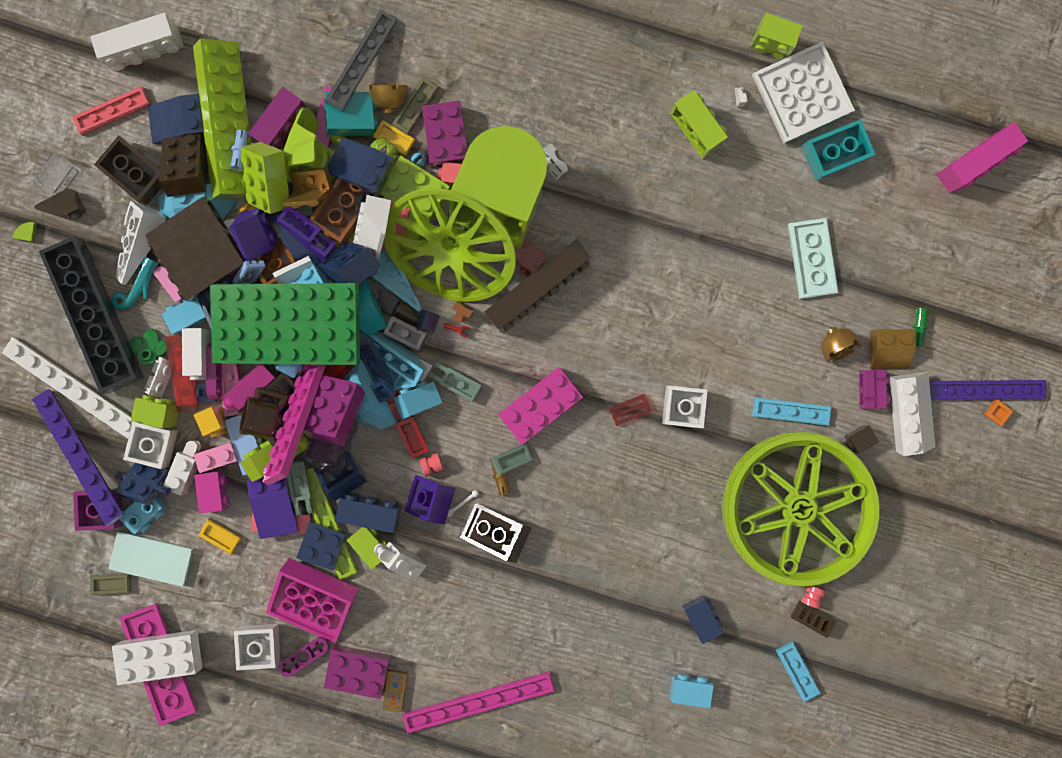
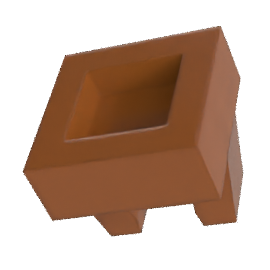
M457 301L452 308L457 311L453 320L460 323L464 317H472L475 310L463 302Z

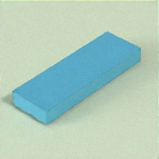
M791 641L775 650L803 702L821 694L794 642Z

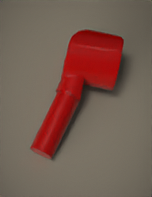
M446 323L443 328L458 332L462 337H467V335H463L461 330L463 328L470 329L468 326L458 327Z

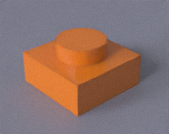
M994 400L984 413V416L1002 427L1013 411L999 400Z

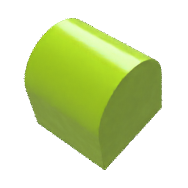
M499 126L488 129L477 136L471 143L451 191L467 195L490 209L507 228L514 246L521 249L537 211L546 177L547 159L540 143L531 134L522 129L511 126ZM450 200L449 219L458 202ZM462 204L455 218V224L470 229L481 214ZM483 218L476 231L483 235L498 234L485 218Z

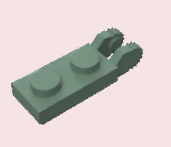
M434 362L435 368L446 373L443 378L438 377L433 372H429L427 376L440 382V385L474 402L482 385L449 367L446 368Z
M305 460L292 462L287 481L295 513L297 516L302 515V507L299 500L304 499L308 514L314 513Z

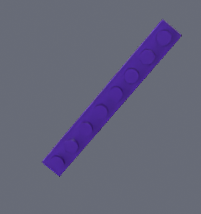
M48 389L33 398L32 401L104 524L109 526L125 516V513L52 390Z

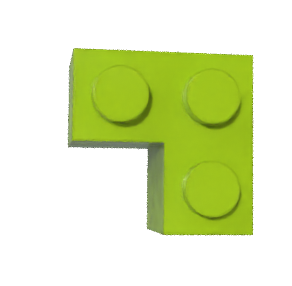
M143 395L142 398H135L131 421L141 422L143 425L152 427L172 428L176 425L179 406L173 404L174 400L158 399L154 396Z

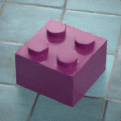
M111 488L110 490L122 508L121 496L115 493L117 488ZM86 491L73 492L75 531L115 529L123 526V522L120 519L106 526Z

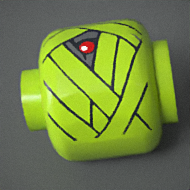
M377 138L370 147L392 156L394 163L397 161L398 156L396 154L398 149L387 139L382 138L379 140Z

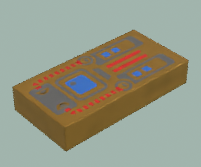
M388 670L382 710L402 711L408 672Z

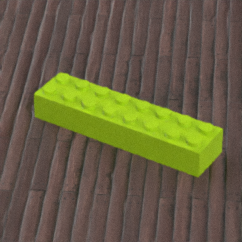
M199 39L193 46L212 199H246V185L243 180L244 170L238 171L237 167L235 171L230 168L233 156L231 150L232 146L235 145L236 131L242 130V136L243 130L250 132L239 44L237 41ZM250 135L248 137L247 145L251 144Z

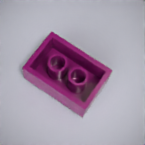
M282 87L248 134L257 143L262 142L284 151L285 143L300 109L307 108V106L301 99Z
M453 101L422 106L431 167H442L443 162L462 164L468 149L461 102Z
M322 375L303 432L309 438L344 446L365 395L364 390L358 383Z
M335 644L330 652L324 688L381 699L385 690L391 655Z

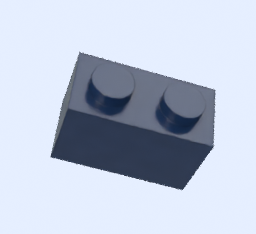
M700 596L682 606L702 644L723 634L721 630L723 624L718 616L714 617L712 613L714 607L709 599L706 600L703 596Z

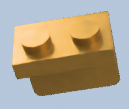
M328 167L300 169L290 172L295 192L282 203L284 207H291L292 209L302 205H308V207L319 205V202L328 197V194L334 189Z

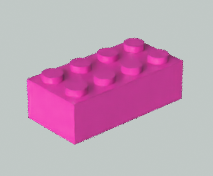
M1014 122L993 134L936 175L949 193L954 190L959 192L975 183L976 179L991 172L992 168L1007 161L1008 157L1023 150L1022 145L1028 142V140Z
M558 367L498 415L520 444L523 445L583 397L561 368Z

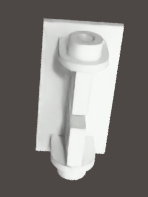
M158 357L151 371L155 373V376H149L144 387L147 395L162 398L173 372L175 362Z

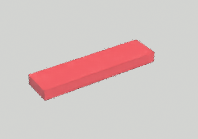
M141 86L72 116L79 134L83 136L151 105V102L144 87Z

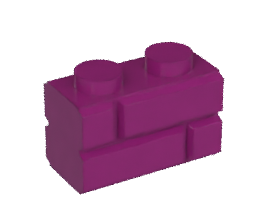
M859 370L860 409L887 408V404H890V394L887 393L890 376L887 374V370Z

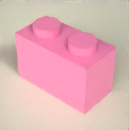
M232 442L194 454L199 473L238 461Z

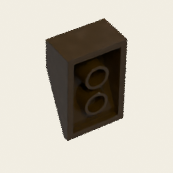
M475 503L460 538L505 561L517 563L532 528Z

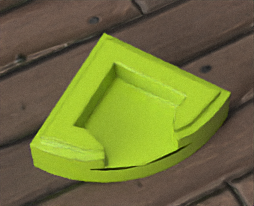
M28 222L20 225L15 230L12 238L34 242L37 223Z

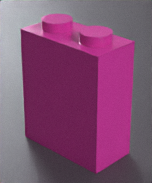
M262 364L255 366L221 397L224 400L222 404L229 411L240 410L244 406L247 396L254 397L255 389L269 384L274 379L273 375Z

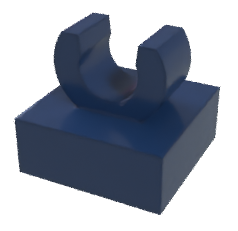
M196 383V403L217 402V399H208L206 383Z

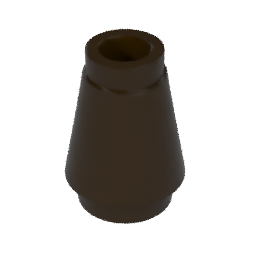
M400 301L393 312L397 319L417 326L420 314L406 302Z

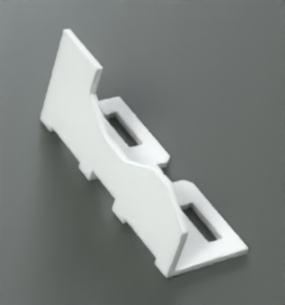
M549 144L543 150L549 156V158L546 156L548 171L557 181L568 169L567 165L556 157L555 151L557 149L552 144Z

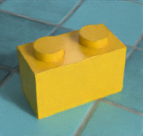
M223 406L210 407L194 414L203 436L213 438L228 433L225 420L228 417H224Z

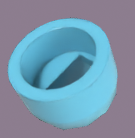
M422 153L413 154L411 162L414 163L421 156L422 158L415 165L421 169L424 168L427 163L426 157Z

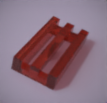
M645 394L609 408L616 426L652 412ZM638 400H643V403H640L618 413H615L614 411L618 408H621ZM643 406L646 407V410H643L621 420H618L617 418L621 415L634 411Z

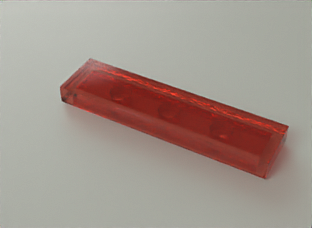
M182 334L167 336L165 341L177 413L198 410L194 380H190V376H182Z

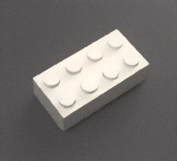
M166 13L90 36L97 59L114 71L122 70L125 66L131 64H141L143 60L157 59L165 53H176L179 49L184 48L178 26Z
M197 630L123 640L112 646L117 685L192 675L202 669Z

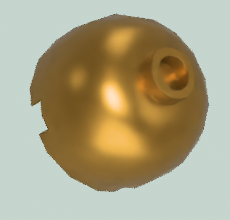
M369 84V94L372 103L376 107L383 109L384 113H394L396 108H400L405 104L408 88L404 84Z
M834 327L826 332L827 336L823 338L821 343V351L825 360L831 363L830 359H834V361L843 359L855 352L853 348L856 345L860 348L862 343L852 330Z

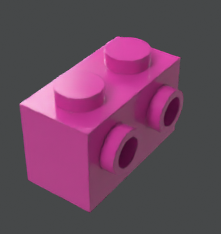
M223 471L194 475L199 514L228 509L229 496L225 491L227 478L226 475H223Z

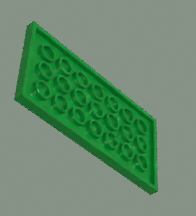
M359 283L210 285L212 363L360 364Z

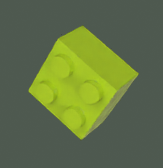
M765 13L757 27L751 48H754L759 53H769L779 60L785 59L796 47L803 25Z

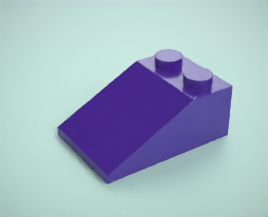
M264 477L253 482L247 480L249 500L259 538L265 539L299 532L287 477L271 485L262 482Z

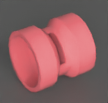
M439 453L433 454L430 458L424 457L420 459V464L426 477L432 475L433 472L444 471Z
M807 586L806 591L808 593L802 597L801 602L819 609L821 606L820 597L825 596L826 590L817 586Z

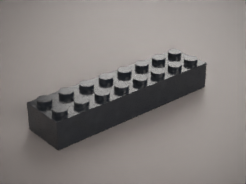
M72 236L40 250L39 254L100 394H110L144 379L84 239Z

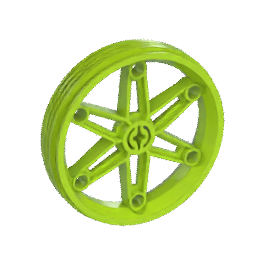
M788 432L774 435L757 443L740 458L731 471L725 486L722 513L725 529L732 546L751 568L777 583L807 587L835 580L846 574L862 560L872 545L877 532L879 498L876 486L867 467L848 447L820 434ZM792 446H804L792 486L761 462L763 458L777 450ZM811 447H814L816 450V454L813 457L809 456V449ZM822 450L841 461L849 470L855 482L817 491ZM807 463H812L808 492L802 491L800 487ZM759 464L761 466V472L755 475L753 473V468L755 465ZM750 474L775 500L776 504L739 519V497L742 486ZM767 476L789 492L784 500L764 480ZM857 486L859 489L858 494L853 496L852 489ZM844 493L845 497L821 507L818 506L817 498ZM861 499L860 523L856 535L850 543L824 514ZM799 505L804 506V507L801 509V512L796 511L797 509L800 508ZM782 510L784 519L759 525L756 524L755 520ZM818 518L836 537L834 541H831L818 531L811 523ZM747 521L749 528L746 531H742L741 524ZM792 525L801 527L793 554H788ZM783 527L778 567L759 557L750 547L744 536ZM808 532L840 555L822 567L797 571ZM843 543H846V550L844 552H840V546ZM787 561H791V562H792L791 568L788 569V570H785V568H784L785 563H786Z

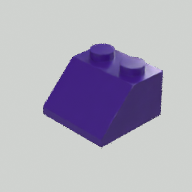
M259 208L241 212L229 227L245 261L250 262L272 250L278 242L277 234L270 225L268 214Z
M415 474L404 511L424 521L445 525L456 488L446 483Z

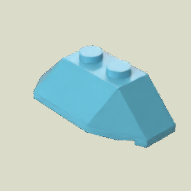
M206 184V192L167 197L163 193L158 196L160 213L166 217V220L201 197L211 200L222 219L228 215L237 203L236 199H212L210 184Z
M375 332L368 335L388 367L394 390L417 386L425 371L419 357L385 334Z
M360 358V364L355 365L343 379L358 383L365 392L355 421L382 430L397 422L387 401L379 403L370 387L375 383Z

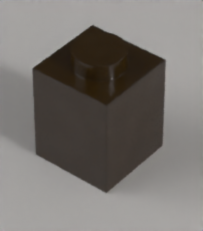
M863 425L844 436L846 447L858 454L879 443L870 425Z

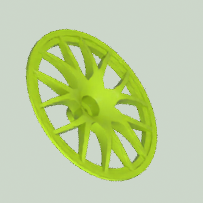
M421 189L402 196L389 210L384 237L386 250L399 271L403 272L406 278L419 288L449 300L471 302L494 296L511 280L516 266V251L512 237L502 221L477 200L447 189ZM430 199L440 226H434L428 222L419 211L415 202ZM437 199L458 202L449 220ZM462 204L481 214L472 228L467 231L455 225V218ZM410 205L417 223L400 217V213ZM483 218H485L498 234L483 235L474 233L477 231ZM396 223L425 237L426 240H412L397 235ZM502 240L505 254L483 253L476 250L472 245ZM398 243L413 250L403 255ZM423 255L434 256V261L419 272L408 262L409 259ZM505 260L504 269L501 274L486 263ZM466 263H471L496 279L485 285L471 272ZM448 265L455 272L458 288L442 285L443 269ZM436 271V282L428 279L425 275ZM464 278L478 288L465 289Z

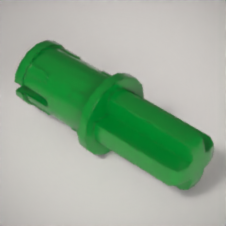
M916 308L915 323L912 325V328L916 329V347L924 346L925 332L928 329V309Z

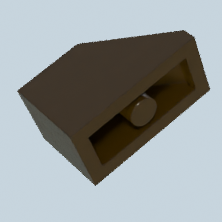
M70 188L34 206L36 210L72 221L79 219L82 216L81 214L87 212L77 192Z

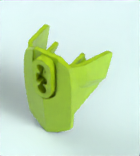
M305 107L300 109L284 147L286 177L290 183H293L290 172L300 169L327 167L335 152L317 140L318 120L313 112ZM330 175L331 181L335 182L337 178Z

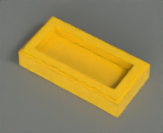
M384 120L381 121L373 135L375 139L385 138L397 147V152L405 157L416 141Z
M210 518L207 519L198 534L199 537L230 555L234 553L242 539L241 536Z

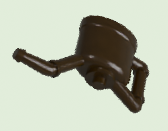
M257 387L254 397L247 396L241 415L239 434L265 438L272 447L276 445L277 439L274 436V432L283 425L280 413L288 403L290 395L282 391L278 392L265 389L264 387ZM265 396L278 399L279 402L276 404L261 400V398Z

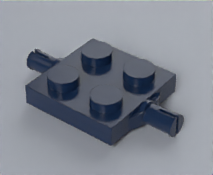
M134 463L128 473L117 471L118 474H115L116 479L122 480L115 493L118 496L148 506L158 493L166 496L171 493L170 487L163 486L169 473L166 469Z

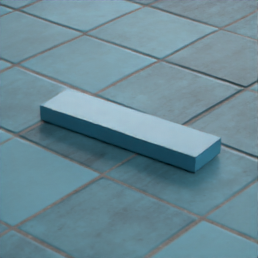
M754 397L752 416L829 426L832 407Z

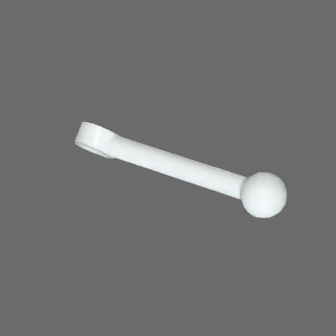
M477 490L472 491L470 496L452 509H449L448 517H451L454 511L469 500L478 497L479 492Z

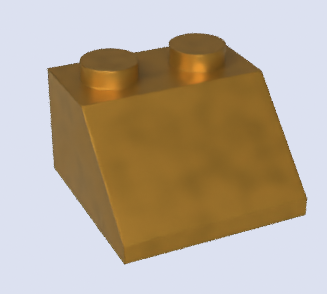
M916 329L871 330L870 369H909L916 349Z

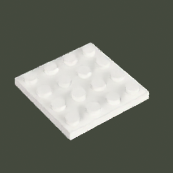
M823 41L752 74L784 144L855 111Z

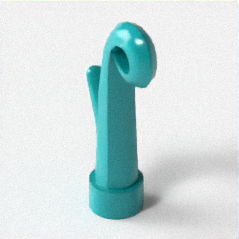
M145 256L129 296L127 297L122 292L115 293L111 299L113 307L118 310L130 308L142 292L143 298L145 300L148 299L150 280L153 272L159 265L158 261ZM120 297L123 299V304L118 302Z

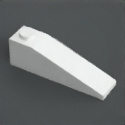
M130 201L124 225L127 226L126 236H122L121 240L124 251L119 255L115 277L123 285L127 284L150 250L147 244L148 239L145 235L166 221V217L159 211L134 201Z

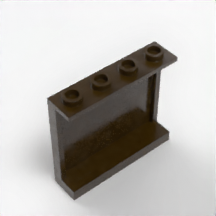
M201 197L145 235L148 239V246L158 255L157 260L159 264L166 268L169 273L167 275L169 280L177 286L179 296L187 302H195V297L209 289L210 285H215L241 268L245 262L233 235L211 200L205 197Z

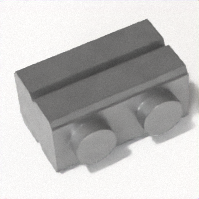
M393 316L383 333L418 351H421L429 335Z

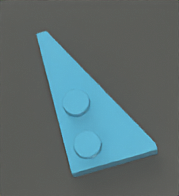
M382 250L378 260L381 267L377 269V273L371 278L419 313L422 308L405 274L394 265L387 250Z

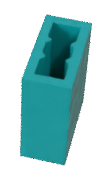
M330 92L324 93L326 136L373 135L374 129H377V118L373 116L376 106L372 103L369 92H354L343 112L325 103V99Z

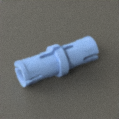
M242 130L236 131L235 145L232 146L231 150L233 156L230 168L235 171L237 167L238 171L243 170V164L240 159V147L247 146L249 132L243 130V136L241 134Z

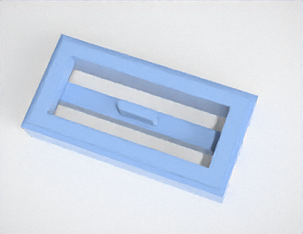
M245 261L233 279V284H254L265 268L264 261H259L258 264L256 261H252L251 264H249V261Z

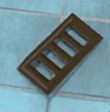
M798 601L790 618L826 638L829 637L836 624L833 618L801 601ZM803 608H805L806 611L803 617L799 618V615L801 614ZM813 612L809 622H806L810 613ZM820 616V619H819L817 625L814 626V623H815L817 617Z

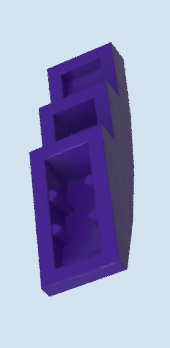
M286 207L278 217L277 222L321 261L338 249L335 246L336 242L320 232V227L295 209Z

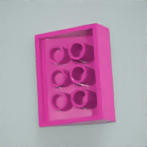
M288 558L279 571L266 613L336 644L359 588Z

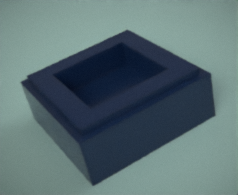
M422 309L416 328L434 333L440 315Z

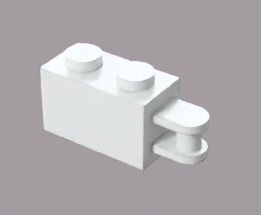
M189 441L182 452H177L163 486L170 487L171 492L177 495L188 494L194 475L198 470L194 454L199 453L201 449L199 441Z
M389 542L387 545L380 543L374 548V553L379 556L378 558L389 570L413 581L418 579L426 567L416 554L392 542Z

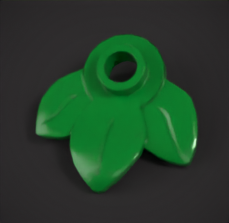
M153 328L147 330L141 338L133 337L131 340L132 352L138 355V361L145 366L153 365L157 357L166 353L169 346L168 341H159L158 334Z

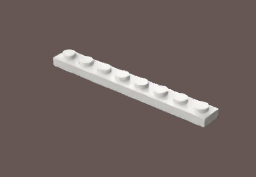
M12 337L2 352L4 355L129 439L132 423L136 422L131 421V415L18 338Z

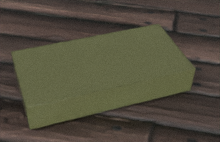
M131 574L91 575V595L130 593Z

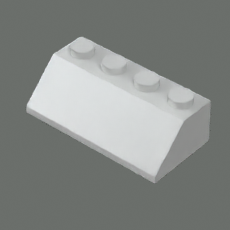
M367 195L366 202H361L353 243L369 247L376 259L379 260L391 200Z
M928 372L890 377L889 386L896 452L903 456L923 454L935 448Z

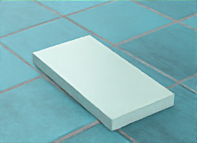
M827 218L789 223L788 229L799 299L837 294L838 286Z
M118 531L108 569L183 587L186 584L194 548Z

